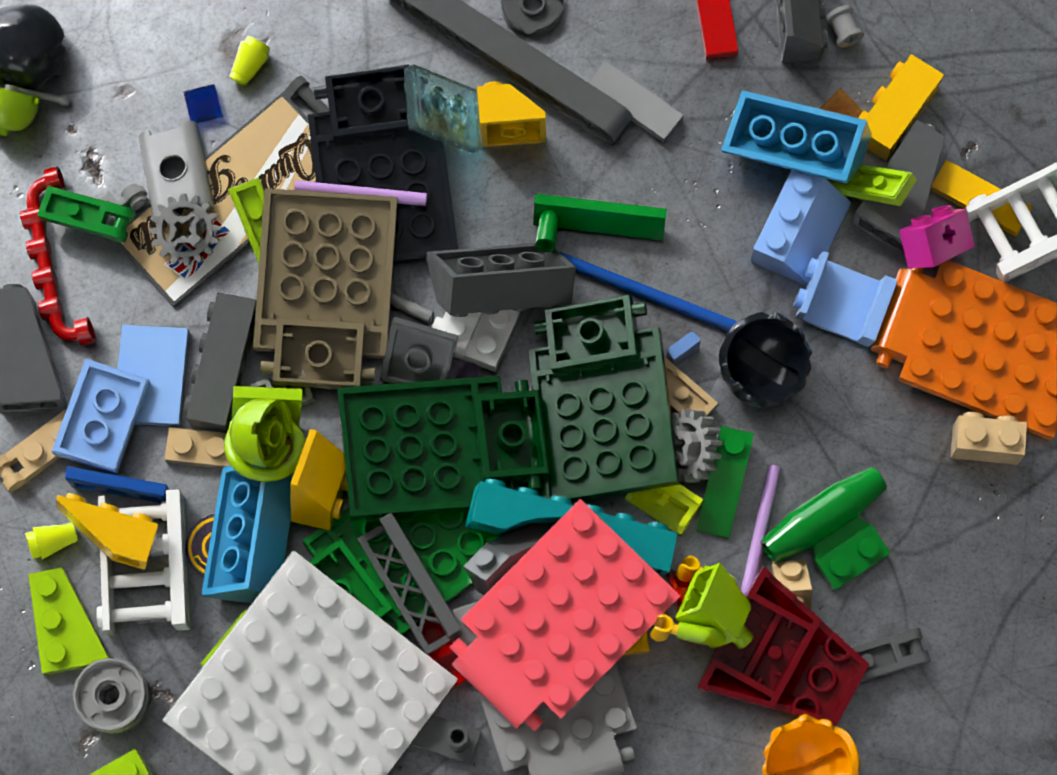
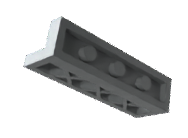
M389 513L379 519L380 526L357 538L422 650L429 656L461 637L462 630L393 514ZM385 533L391 542L388 556L373 553L368 542ZM394 550L397 552L400 559L392 558ZM378 560L386 562L384 570ZM391 563L406 567L408 576L405 585L393 583L389 580L388 572ZM411 579H413L418 588L410 587ZM395 589L403 591L402 598H400ZM408 592L424 597L426 603L423 614L407 610L405 602ZM429 608L435 617L427 616ZM413 618L421 620L419 628L417 627ZM425 621L440 624L446 635L428 645L422 635Z

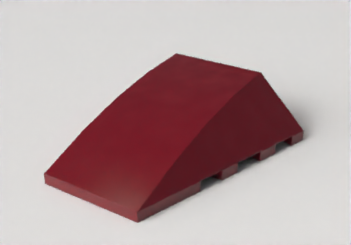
M763 566L745 594V597L750 602L751 609L744 625L753 634L752 641L742 649H738L732 642L715 648L697 688L798 716L807 714L817 720L827 719L837 726L870 664Z

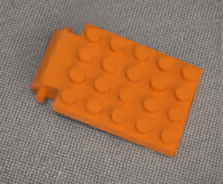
M949 260L939 265L935 278L923 274L924 268L900 269L896 276L898 281L877 338L870 348L871 351L879 354L876 365L882 368H889L891 359L901 362L904 365L898 381L993 419H997L999 416L1016 417L1019 422H1027V432L1049 441L1052 440L1057 430V303Z

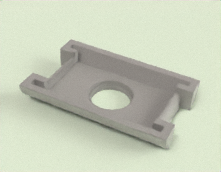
M183 120L180 121L181 127L153 135L148 129L138 136L153 216H160L161 214L157 208L158 204L168 207L167 198L173 196L179 202L180 194H187L188 202H191L194 195L200 196L199 205L210 202L212 205L209 210L215 209L198 124L195 121ZM170 157H179L185 162L183 173L174 179L162 176L160 171L162 163Z

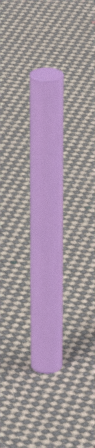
M297 180L294 186V190L394 196L398 198V204L426 206L427 193Z
M768 465L741 588L744 595L760 570L764 551L760 540L768 533L782 469L777 465Z

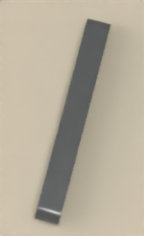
M389 0L607 143L614 144L633 118L631 112L625 106L462 0Z

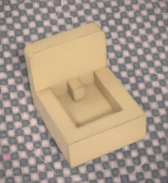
M806 559L772 562V575L811 610L812 587Z

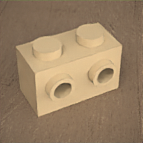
M967 412L963 416L959 415L952 429L951 458L1018 465L1025 456L1027 422H1019L1018 418L1013 416H999L997 419L984 418L983 414L977 412Z

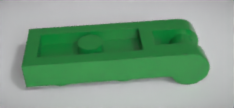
M48 186L37 216L43 221L106 237L115 242L125 243L128 236L126 231L128 223L133 222L136 211L119 204ZM109 215L116 217L113 226L106 225Z

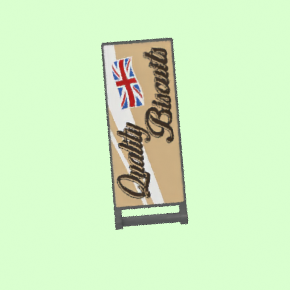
M303 76L295 78L286 90L205 157L215 208L208 210L209 214L218 213L219 217L213 222L214 225L222 226V230L214 232V236L221 241L220 243L210 244L214 251L212 255L203 252V262L200 263L194 257H191L190 265H184L182 257H180L176 264L171 263L172 255L170 253L165 257H161L159 254L163 247L161 245L152 246L151 244L157 239V234H151L148 230L155 228L157 225L150 219L153 216L151 204L136 215L133 222L128 223L126 229L128 236L125 243L114 241L173 307L179 305L250 244L228 189L258 177L264 191L265 188L294 190L296 180L316 182L308 117L291 100L300 96L315 113L329 112V108L320 99L315 100L314 92L308 87L309 82ZM183 207L176 209L175 212L181 216H187L194 209ZM204 220L201 223V234L206 237L207 227ZM165 222L164 227L166 239L170 235L169 224L167 222ZM180 223L179 226L182 228L180 237L183 235L191 236L192 233L189 231L191 224ZM183 243L177 248V250L182 252L196 249L190 243Z

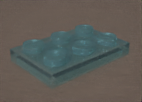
M415 64L404 68V88L407 100L409 130L470 153L482 150L477 90Z

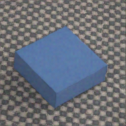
M694 331L688 333L667 349L666 358L675 366H678L699 350L701 340Z

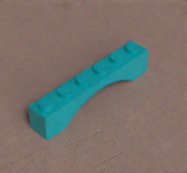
M486 479L485 482L480 481L474 487L465 527L500 535L510 529L528 524H556L574 505H571V500L564 497L551 496V499L538 496L539 492L530 488L520 487L517 491L506 488V484L500 480ZM587 505L661 577L670 572L678 535L677 532L668 530L669 526L663 523L649 522L647 525L636 522V517L632 515L617 513L616 516L603 513L604 509L601 507Z

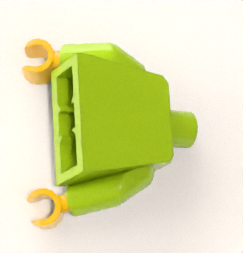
M695 556L685 557L675 572L679 580L683 582L691 581L675 617L679 625L674 624L670 616L661 614L656 617L657 621L653 624L656 627L650 633L651 638L662 642L668 638L669 634L677 635V639L707 645L711 648H717L731 642L738 649L746 647L753 639V634L744 625L751 605L738 587L735 577L729 574L721 563L700 567V562Z

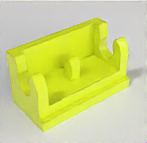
M681 484L628 493L625 497L627 502L657 522L668 525V529L677 532L680 537L697 515L703 503L702 498Z

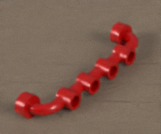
M56 166L45 169L44 177L35 180L29 187L26 194L27 209L20 211V219L24 229H31L33 239L27 240L25 244L29 258L31 260L37 258L39 269L32 271L31 275L35 288L37 290L43 289L45 300L37 302L40 317L42 320L49 319L53 332L59 338L67 341L78 340L80 345L83 346L96 341L92 322L89 317L75 320L73 328L64 325L62 319L63 308L56 288L57 278L50 258L51 247L44 228L45 221L40 220L37 216L40 209V194L48 186L65 190L63 175L60 168Z

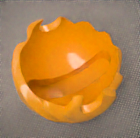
M803 714L790 723L773 730L770 735V742L763 751L765 759L762 767L763 775H860V755L851 736L844 729L833 727V723L830 720H817L807 714Z

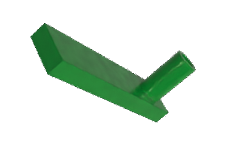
M536 194L533 225L538 226L535 246L542 252L553 251L555 249L558 228L663 240L667 209Z

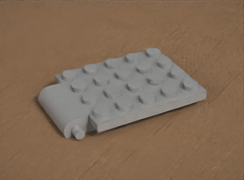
M477 602L452 610L462 630L461 639L467 646L477 636L460 619ZM616 664L562 719L543 703L535 713L544 722L535 732L525 722L516 729L478 691L504 772L527 765L530 775H620L625 773L623 762L635 759L631 745L618 749L614 738L616 735L637 729Z

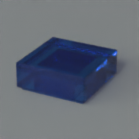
M215 84L183 91L191 121L201 123L223 117Z

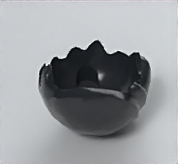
M17 3L0 8V87H5V84L38 91L43 87L47 79L62 75L61 58L66 53V47L62 44L64 30L58 20L46 9L28 3Z
M763 312L754 313L736 322L723 338L719 349L721 375L732 394L740 401L763 409L769 405H781L785 402L786 398L798 394L805 387L806 377L809 376L811 371L809 358L812 355V350L805 340L803 330L787 319L786 316L778 312L771 315Z

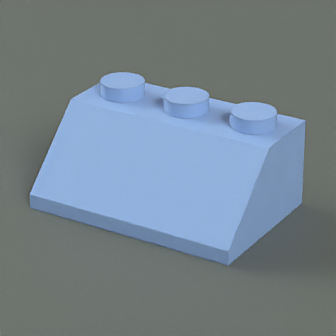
M791 170L753 248L750 262L807 287L810 278L805 277V272L811 258L817 260L822 251H829L851 202L826 178Z

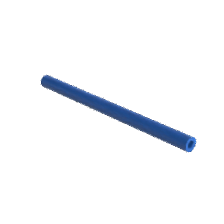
M561 251L559 252L576 267L575 272L727 332L738 322Z

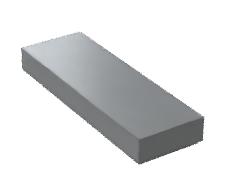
M608 61L603 63L588 82L625 106L631 112L634 123L663 143L683 120L682 113Z

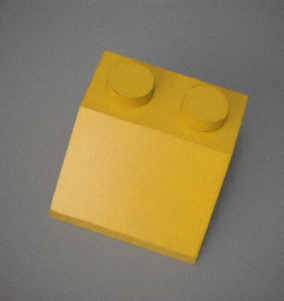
M493 81L483 86H477L482 147L546 142V114L543 109L511 84Z
M310 429L290 483L291 521L330 531L334 518L340 519L344 508V499H341L343 492L347 491L344 456L340 449L317 430Z

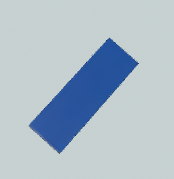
M68 466L65 474V479L74 488L156 503L166 501V490H170L166 484Z

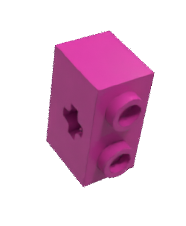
M951 205L940 206L931 210L932 215L911 219V225L899 230L908 268L935 267L975 247L966 209L952 210Z

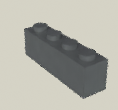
M217 292L215 302H210L207 311V321L210 322L208 332L202 334L199 343V352L202 353L200 364L194 365L191 376V383L194 384L192 396L186 397L183 408V415H186V419L191 427L221 433L228 432L232 420L233 387L242 386L253 342L256 299Z

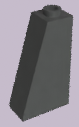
M917 120L885 167L911 172L917 179L902 205L896 206L864 199L855 212L852 221L853 225L904 256L905 253L899 230L911 225V219L923 216L945 140V136L941 134L937 127L929 123L923 124Z
M6 284L3 288H0V413L67 409V401L34 299L26 287L20 284Z

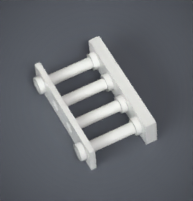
M1057 162L989 196H986V194L979 195L973 198L968 203L969 206L965 208L969 222L980 218L997 248L1001 258L999 259L1000 263L997 264L996 275L1002 282L1006 283L1057 258V234L1050 238L1047 235L1043 236L1021 197L1039 188L1057 219V191L1051 183L1057 179ZM1007 203H1010L1031 241L1030 248L1020 253L1017 250L1013 251L991 212Z
M180 489L166 490V501H161V505L119 508V513L133 516V513H141L153 519L162 518L163 522L167 521L168 534H163L162 538H155L151 552L163 551L164 555L169 554V567H165L164 571L113 575V561L100 550L102 607H97L96 614L98 627H103V631L108 636H116V622L166 618L167 622L172 621V625L177 631L191 630L185 498ZM98 496V506L100 503L111 505L105 496ZM165 585L166 588H170L171 601H166L165 605L115 609L114 589Z

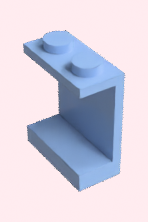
M822 251L817 260L811 258L806 269L805 277L810 279L806 289L800 288L794 301L793 307L798 308L795 319L870 347L877 338L898 280L886 275L880 281L828 261L829 253Z

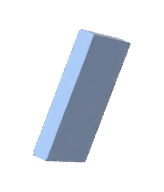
M122 325L117 369L150 379L135 425L180 427L190 333L188 328Z
M85 358L52 448V454L117 475L150 379Z

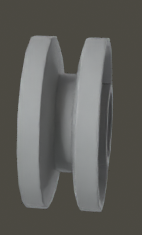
M114 658L97 660L84 668L75 681L72 694L75 710L82 721L100 732L110 734L129 731L139 724L147 713L150 702L149 686L142 673L124 660ZM110 688H118V700L114 704L107 705L104 701L105 693Z

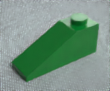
M724 426L720 427L718 440L722 441V445L717 447L716 452L721 455V459H714L717 469L716 471H710L696 532L729 539L754 433Z

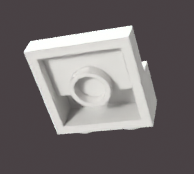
M512 309L500 310L497 314L468 313L466 317H454L445 312L443 318L438 316L435 318L432 328L459 335L454 357L496 372L519 320L520 312Z

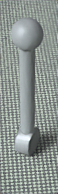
M5 84V89L58 102L62 107L68 106L71 102L70 97L66 94L57 96Z

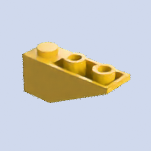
M67 493L66 497L57 495L56 508L112 561L143 570L146 569L158 529V524L152 522L153 518L141 513H133V516L119 513L120 509L106 503H100L99 506L88 504L84 497L76 494Z

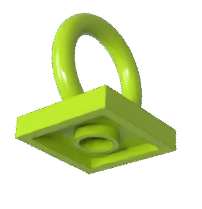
M234 386L232 419L241 406L253 399H276L288 405L292 414L293 434L287 433V437H290L293 448L290 457L283 464L275 468H258L248 464L236 454L228 430L224 440V451L229 464L240 475L259 482H273L290 476L295 472L306 442L303 432L299 428L302 389Z

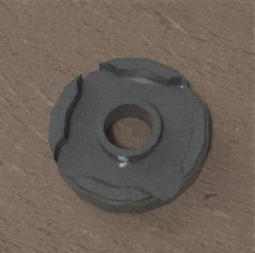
M501 0L502 16L507 26L514 32L527 37L542 36L551 32L560 23L564 13V0H538L541 3V7L536 11H529L524 7V3L528 0Z

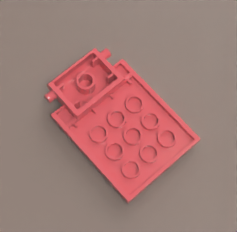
M580 499L460 619L477 638L469 646L458 638L449 647L458 656L452 666L516 729L525 722L535 732L544 722L535 713L543 703L562 719L657 621L656 617L664 614L680 598V595Z

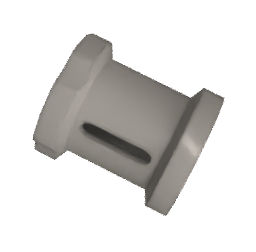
M851 5L837 7L829 12L825 18L828 24H832L838 37L836 42L842 48L855 44L865 35L863 29L858 28L852 15L854 10Z

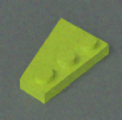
M61 567L28 574L42 674L45 676L82 669L97 660L110 658L65 570Z

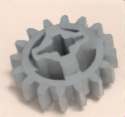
M180 194L179 202L173 196L168 197L169 206L166 207L158 204L157 208L161 212L160 216L150 217L153 222L157 223L155 228L148 229L149 233L157 234V239L151 243L152 246L161 245L163 249L159 255L165 257L170 253L172 255L171 263L176 264L180 257H182L184 265L191 264V257H194L198 263L203 262L202 253L205 252L212 255L214 251L210 244L220 243L221 241L214 236L215 231L222 230V226L214 225L213 222L219 217V214H209L208 210L212 205L210 202L199 205L200 196L194 195L191 202H188L187 194ZM182 207L194 209L187 216H181L175 212L176 209ZM204 220L207 227L206 237L201 234V223ZM165 222L169 224L170 235L167 239L164 232ZM180 223L191 224L189 227V231L192 233L191 236L183 235L180 237L182 228L179 226ZM183 243H190L196 248L189 252L177 250Z
M682 409L681 413H673L672 426L679 482L700 483V480L709 479L708 471H716L717 469L714 459H721V455L716 452L717 447L722 445V441L716 440V435L720 431L719 427H712L714 418L705 417V411Z

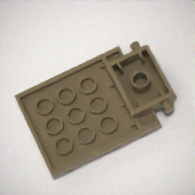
M265 188L253 350L275 352L274 362L261 361L260 374L273 375V385L337 389L361 386L362 381H375V368H364L363 359H384L389 335L397 197Z

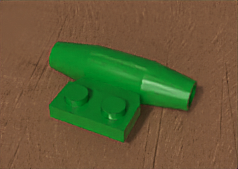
M870 467L832 484L790 512L761 539L760 543L763 550L774 563H777L812 547L814 564L831 590L838 589L891 553L873 525L858 517L887 489L883 477L874 467Z

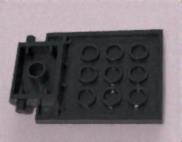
M409 64L325 75L326 85L313 87L315 100L328 98L329 112L307 114L316 182L427 193L426 206L397 204L394 262L426 258L427 252L458 249L437 97L414 100L413 87L425 85L424 72L411 74Z

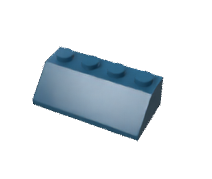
M742 90L721 151L848 183L863 162L872 133L867 120Z
M231 465L222 467L201 596L253 603L284 563L289 526L291 523L290 483L294 473L278 481L259 482L240 475Z

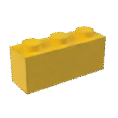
M912 54L905 63L899 61L890 74L889 78L893 79L887 88L881 86L873 97L872 103L875 105L868 113L864 110L858 117L867 120L872 133L867 149L887 161L939 89L944 74Z

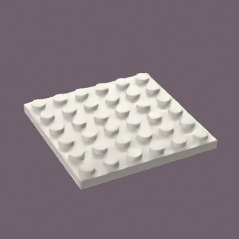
M293 551L162 721L233 775H387L458 679L297 552Z

